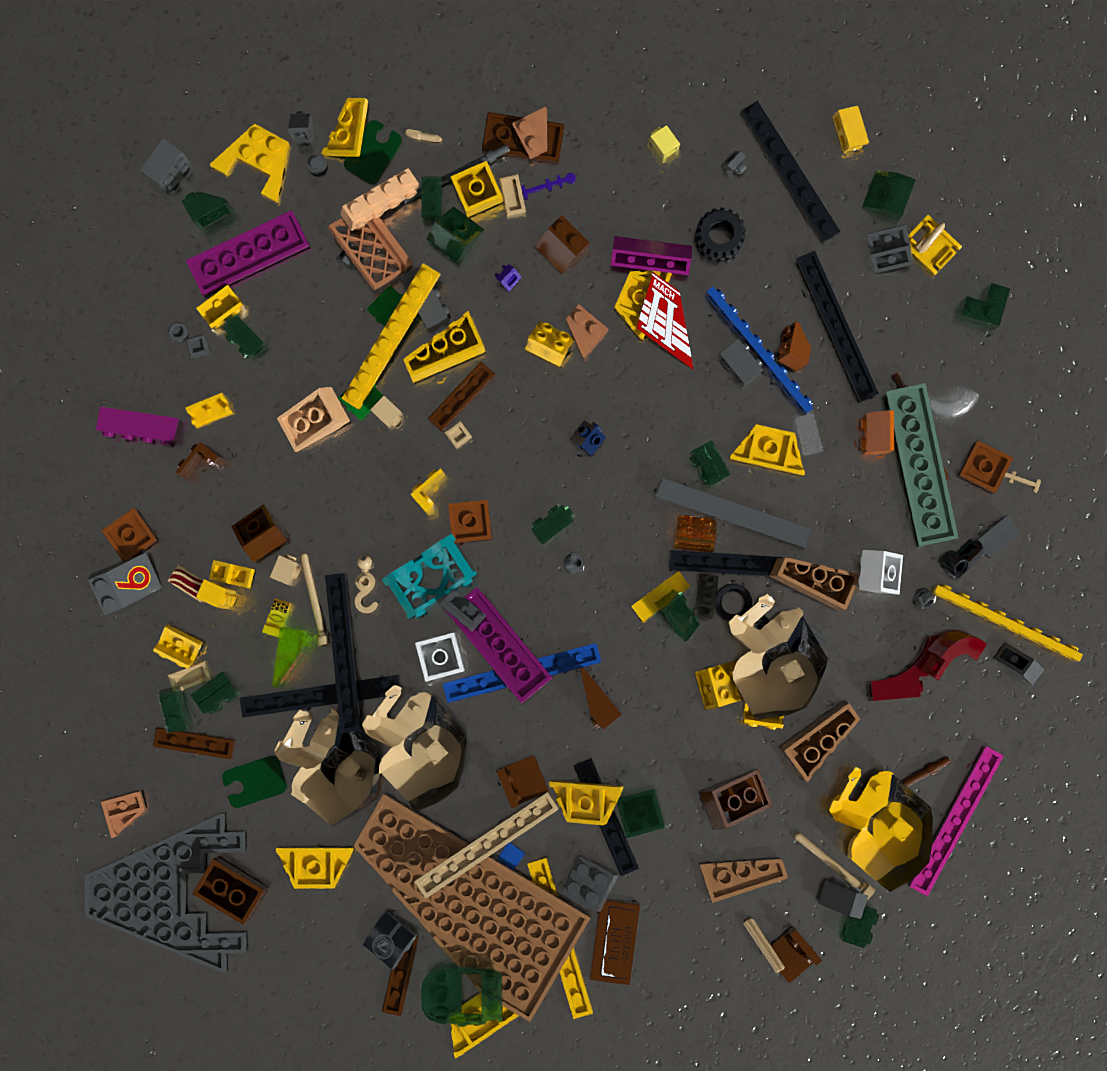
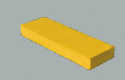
M678 571L631 607L641 621L644 622L687 590L690 585Z

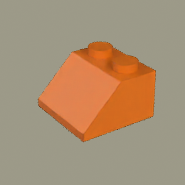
M894 410L864 414V418H861L860 422L861 430H864V437H861L860 447L864 449V454H889L894 451Z

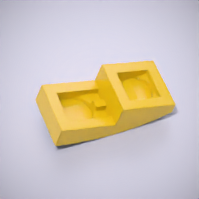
M213 560L209 580L250 589L255 569Z

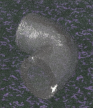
M962 387L959 394L952 399H944L935 395L930 402L932 415L943 419L957 418L969 412L978 401L980 395L966 387Z

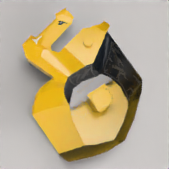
M856 767L848 776L849 782L841 794L832 800L829 811L835 821L859 829L850 840L847 856L880 885L891 892L915 878L930 862L933 843L931 806L890 771L879 772L877 775L872 776L857 801H849L848 797L861 777V769Z

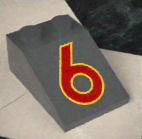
M146 552L91 573L88 578L104 615L122 609L162 588Z

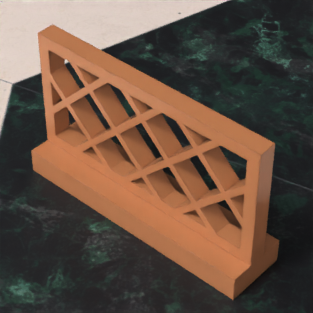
M380 217L369 220L361 228H355V230L361 231L360 238L349 236L350 228L343 218L328 226L329 231L373 290L378 289L401 274L408 273L414 264ZM339 225L347 227V234H340L336 227ZM364 232L373 235V242L363 239ZM348 241L359 243L358 251L350 249ZM362 244L372 246V253L361 252ZM375 248L383 249L385 258L374 255ZM360 256L371 259L370 266L362 265ZM373 261L384 262L383 270L373 268ZM387 263L395 265L398 271L394 273L386 271ZM372 272L382 274L381 281L375 283L371 277Z

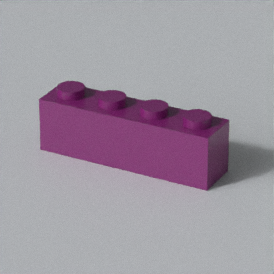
M614 236L611 266L689 275L692 246Z
M100 407L96 430L102 432L101 436L113 438L114 434L121 435V439L133 440V437L141 438V442L152 443L153 440L160 441L161 445L172 446V443L178 444L182 420L174 417Z

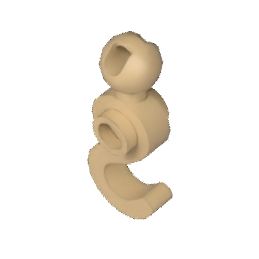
M363 554L357 559V566L361 569V573L357 576L355 583L361 592L355 597V606L360 612L369 614L374 612L379 604L374 602L370 607L366 608L361 603L363 597L368 595L376 584L375 577L369 573L372 559L370 556ZM362 556H366L365 561L362 560Z

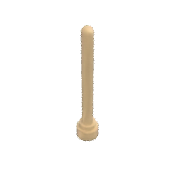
M301 553L300 561L318 631L316 638L317 647L332 644L331 635L325 630L308 556L306 553Z
M800 832L795 833L794 837L797 841L852 886L862 889L861 893L868 895L867 900L873 895L876 890L873 886L861 883Z

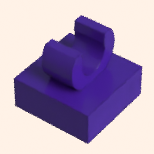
M510 264L507 266L502 265L501 267L504 270L500 274L495 273L498 282L508 292L522 278Z

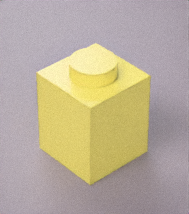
M667 125L663 128L660 126L652 131L650 142L663 160L679 150L680 143Z

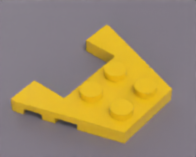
M253 124L212 161L210 167L227 175L236 158L270 176L261 194L278 203L289 142Z

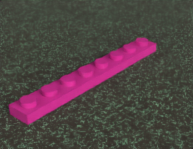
M984 746L933 840L930 862L911 880L909 884L911 888L928 897L1004 757L1002 754Z

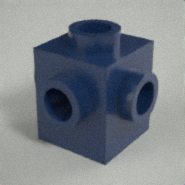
M584 420L570 440L592 456L606 436L600 432L602 428L595 422L590 424Z

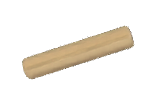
M750 918L745 921L744 926L776 973L782 971L785 968L754 919Z

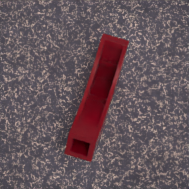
M939 635L927 636L920 655L904 671L889 678L868 681L870 701L921 697L923 682L922 680L919 681V677L929 676L922 672L921 668L931 655L928 648L939 638Z

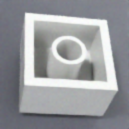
M863 550L860 558L859 590L899 595L903 555L886 551Z
M455 633L415 643L425 682L465 671Z

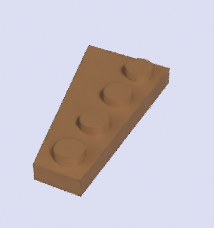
M781 858L699 864L712 903L788 879Z

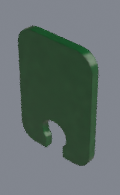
M376 120L370 121L364 129L360 157L347 156L344 161V167L348 172L368 184H375L379 181L402 144L401 136L393 130L389 134L387 142H378L376 135L382 131L384 124Z
M273 755L228 769L222 775L224 787L231 785L234 781H240L243 785V791L240 794L228 796L229 802L234 808H240L282 794L287 789V782L280 761Z

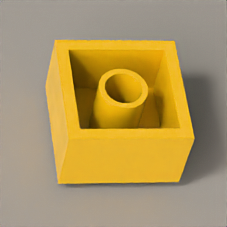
M487 161L450 176L467 217L503 202L502 194Z

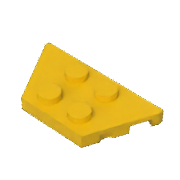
M651 270L646 272L630 271L614 309L641 340L644 339L645 334L637 329L652 273L654 272L666 282H669L672 273Z
M758 424L754 426L729 458L730 460L801 476L805 475L795 433Z
M561 780L549 781L550 788L553 787L558 797L556 800L563 810L566 821L572 823L607 824L623 790L622 785Z
M354 847L276 848V853L279 855L294 889L335 888L354 851Z
M479 992L449 1013L454 1057L458 1058L519 1015Z

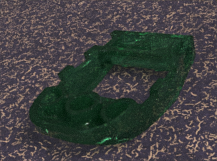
M477 966L441 968L429 973L424 978L421 986V1007L423 1013L429 1020L435 1023L445 1025L447 1023L456 1024L457 1027H466V1025L473 1024L483 1025L486 1024V1021L491 1020L502 1022L503 971ZM462 974H481L482 1014L462 1013Z

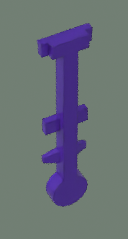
M568 173L565 178H560L557 175V180L550 182L548 178L545 179V184L525 189V185H523L521 190L524 199L528 198L527 194L545 188H548V191H550L552 186L559 184L562 187V183H574L576 176L573 173Z

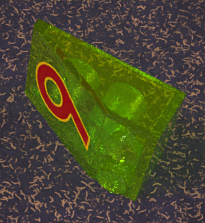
M280 627L272 687L283 686L306 652L307 647H310L312 636L309 635L308 630Z

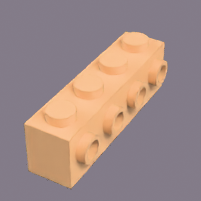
M409 168L343 205L340 215L351 231L357 227L361 228L369 220L380 217L386 210L393 209L403 200L415 196L419 183Z

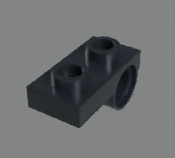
M970 539L958 552L954 550L948 551L942 558V564L948 573L959 580L986 551L982 546Z

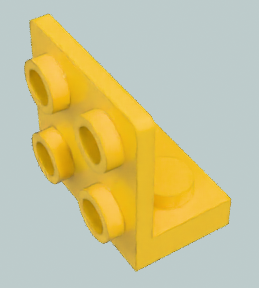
M441 468L438 471L436 469L431 471L426 476L428 479L423 484L419 482L411 489L413 492L410 495L428 516L434 511L432 508L434 503L424 493L445 476Z
M738 660L695 671L705 710L744 700L733 681L732 672Z

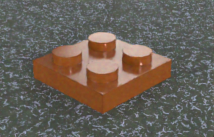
M977 440L959 477L995 494L1013 457Z
M488 500L448 504L451 534L456 539L454 543L492 539Z
M136 508L131 509L101 530L122 561L138 555L158 541Z

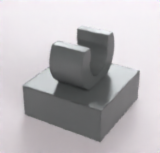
M734 151L721 166L726 171L734 170L738 174H742L747 169L745 164L742 163L746 156L741 151Z
M348 243L350 249L358 251V247ZM342 248L336 260L356 267Z

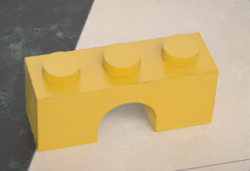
M204 579L196 598L217 608L229 609L230 606L234 605L237 596H235V590L217 582Z

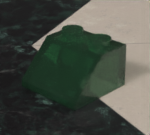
M875 171L862 208L899 221L904 213L916 179L897 172Z
M200 191L196 193L191 192L182 200L189 216L200 230L234 211L226 198Z
M453 206L434 223L426 239L458 262L468 253L485 229Z
M673 589L654 604L674 632L686 642L700 625L697 621L699 616L693 608L689 609L685 603L688 600L682 592L677 593Z

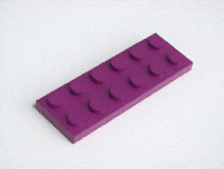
M293 210L191 257L186 262L204 297L223 288L227 284H232L309 247V244Z
M476 587L465 598L484 613L486 617L473 632L468 630L450 613L447 612V614L522 704L553 678L479 588Z

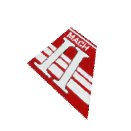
M653 272L637 329L693 369L680 291Z

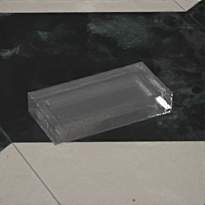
M814 414L794 418L803 456L823 452Z

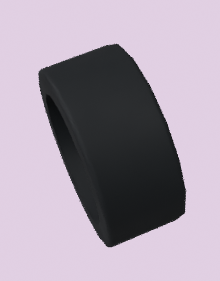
M728 584L721 587L716 593L714 607L719 616L730 621L736 615L742 616L752 608V597L744 586ZM729 591H737L745 599L743 610L737 614L727 613L722 607V598Z

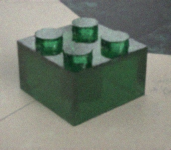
M654 788L618 799L617 805L626 838L667 828L657 789Z

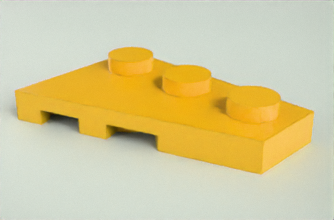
M347 98L339 114L338 124L335 130L331 131L328 145L323 148L321 154L324 156L360 157L368 106L366 98Z

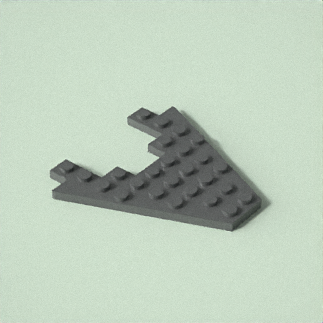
M221 813L85 875V916L214 970L226 973L227 954L247 952L246 932L206 933V913H186V874L205 873L206 853L245 852V831L225 832V813Z

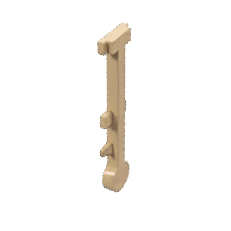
M1012 471V474H1005L1004 477L1010 478V483L1016 480L1033 486V492L1037 493L1041 483L1040 479H1037L1035 483L1016 476L1017 472Z

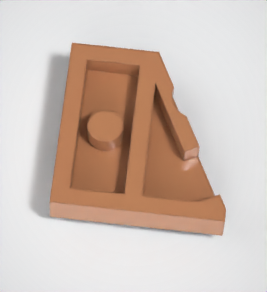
M545 106L512 123L529 159L547 151V108Z
M579 304L566 318L582 357L585 359L609 329Z
M141 790L101 801L111 838L117 836L119 832L146 810Z

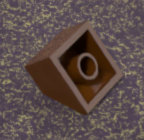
M561 215L546 230L534 248L563 274L589 248L590 242Z
M264 504L231 526L242 549L253 562L263 558L267 553L287 541L282 530Z

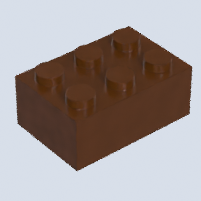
M215 857L192 894L244 925L248 922L268 887L219 857Z

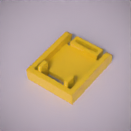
M927 215L909 234L913 258L930 274L935 276L938 273L936 269L941 270L957 253L951 247L953 246L959 251L962 246L943 229L929 249L919 253L916 249L918 244L924 238H927L936 226H939L934 219ZM923 226L928 232L917 243L912 237Z

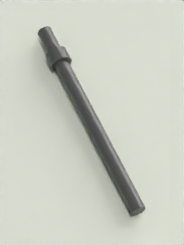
M507 144L493 151L491 149L476 160L424 185L417 190L415 196L403 200L404 203L407 204L450 182V176L485 161L489 163L497 160V157L510 151Z

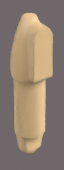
M407 129L405 135L416 140L442 141L441 136L418 130Z
M945 223L936 226L929 236L918 244L916 249L919 253L929 249L945 228Z

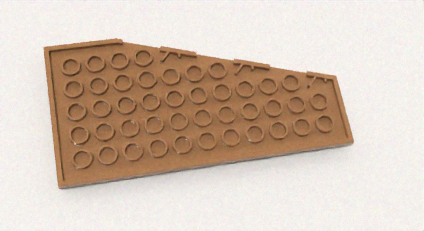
M384 793L356 840L354 847L369 865L377 871L393 893L414 914L432 935L436 943L457 964L479 992L530 1022L591 916L491 856L424 899L414 881L468 846L469 843Z

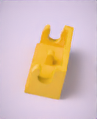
M858 106L838 110L832 116L843 153L860 149L863 145L869 143Z
M223 393L185 407L192 419V424L196 428L233 414L227 397Z

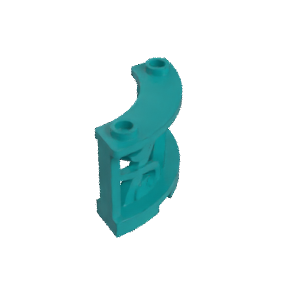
M453 534L438 541L421 553L420 556L407 562L382 579L385 586L388 585L407 613L408 619L414 615L416 619L426 613L425 608L459 586L466 587L473 582L472 577L477 575L476 571H472L455 545L454 541L456 539ZM448 552L454 560L450 561ZM434 557H438L439 562L443 561V564L434 565L432 560ZM425 563L432 569L443 568V576L439 588L418 586L423 577L421 564ZM456 563L463 576L455 578L454 573L459 570H450V565ZM413 571L418 574V578L414 583L410 582L415 579L410 577V573ZM396 580H397L401 585H403L404 587L407 588V590H406L404 593H403V591L401 590V588L399 587V585H398V583L396 582ZM449 580L455 583L454 585L446 589ZM411 591L415 592L412 596V601L415 598L421 599V603L413 608L406 597ZM426 595H437L427 602Z

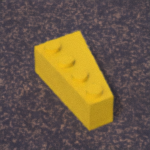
M469 311L464 313L457 321L449 324V327L441 333L433 336V339L421 345L403 359L413 383L485 352L484 345Z

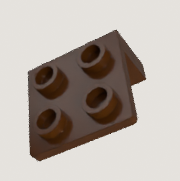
M199 442V444L196 443L189 450L190 455L186 460L182 459L178 463L175 473L186 479L201 459L212 466L215 464L222 466L226 460L210 447Z
M534 755L497 770L512 809L549 791Z
M794 926L771 945L785 967L780 973L788 983H791L813 963L817 966L822 962L821 958Z

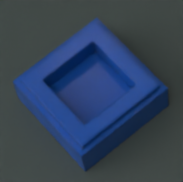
M510 842L498 856V859L514 870L525 853Z

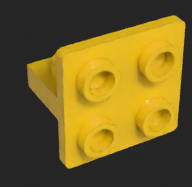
M539 321L529 335L525 349L560 367L574 338L567 332L552 327L549 323Z

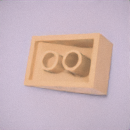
M332 387L318 388L277 418L295 452L333 433L350 421Z

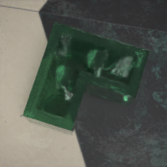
M990 283L985 289L983 300L966 296L961 302L957 319L995 330L1000 326L1010 288Z

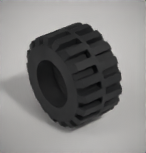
M721 207L720 210L714 208L711 212H706L704 217H701L696 228L695 238L699 251L701 253L704 252L705 257L708 258L710 256L712 260L720 259V261H724L725 258L730 259L739 252L746 237V227L743 226V219H739V214H733L731 209L725 211V208ZM715 225L726 226L732 234L731 240L725 244L715 243L709 236L710 228Z

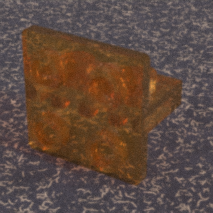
M678 515L674 548L713 552L714 545L716 544L717 520L708 517L698 518L690 515Z

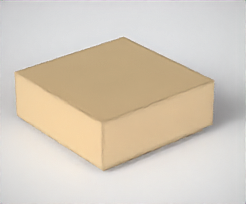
M461 421L444 432L456 449L472 438Z

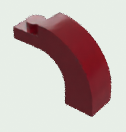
M949 631L937 638L928 648L931 655L921 668V671L939 681L954 658L964 654L977 661L987 644L966 631Z

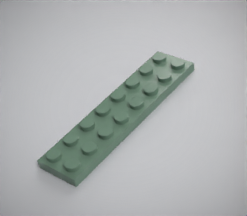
M926 383L886 391L889 410H894V434L918 547L958 539Z

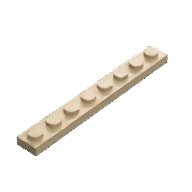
M547 792L414 881V884L424 899L428 898L556 812L558 807Z

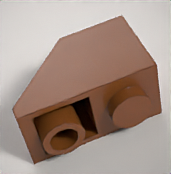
M795 321L791 325L786 326L782 331L783 337L778 349L777 361L797 371L808 364L811 346L800 323Z

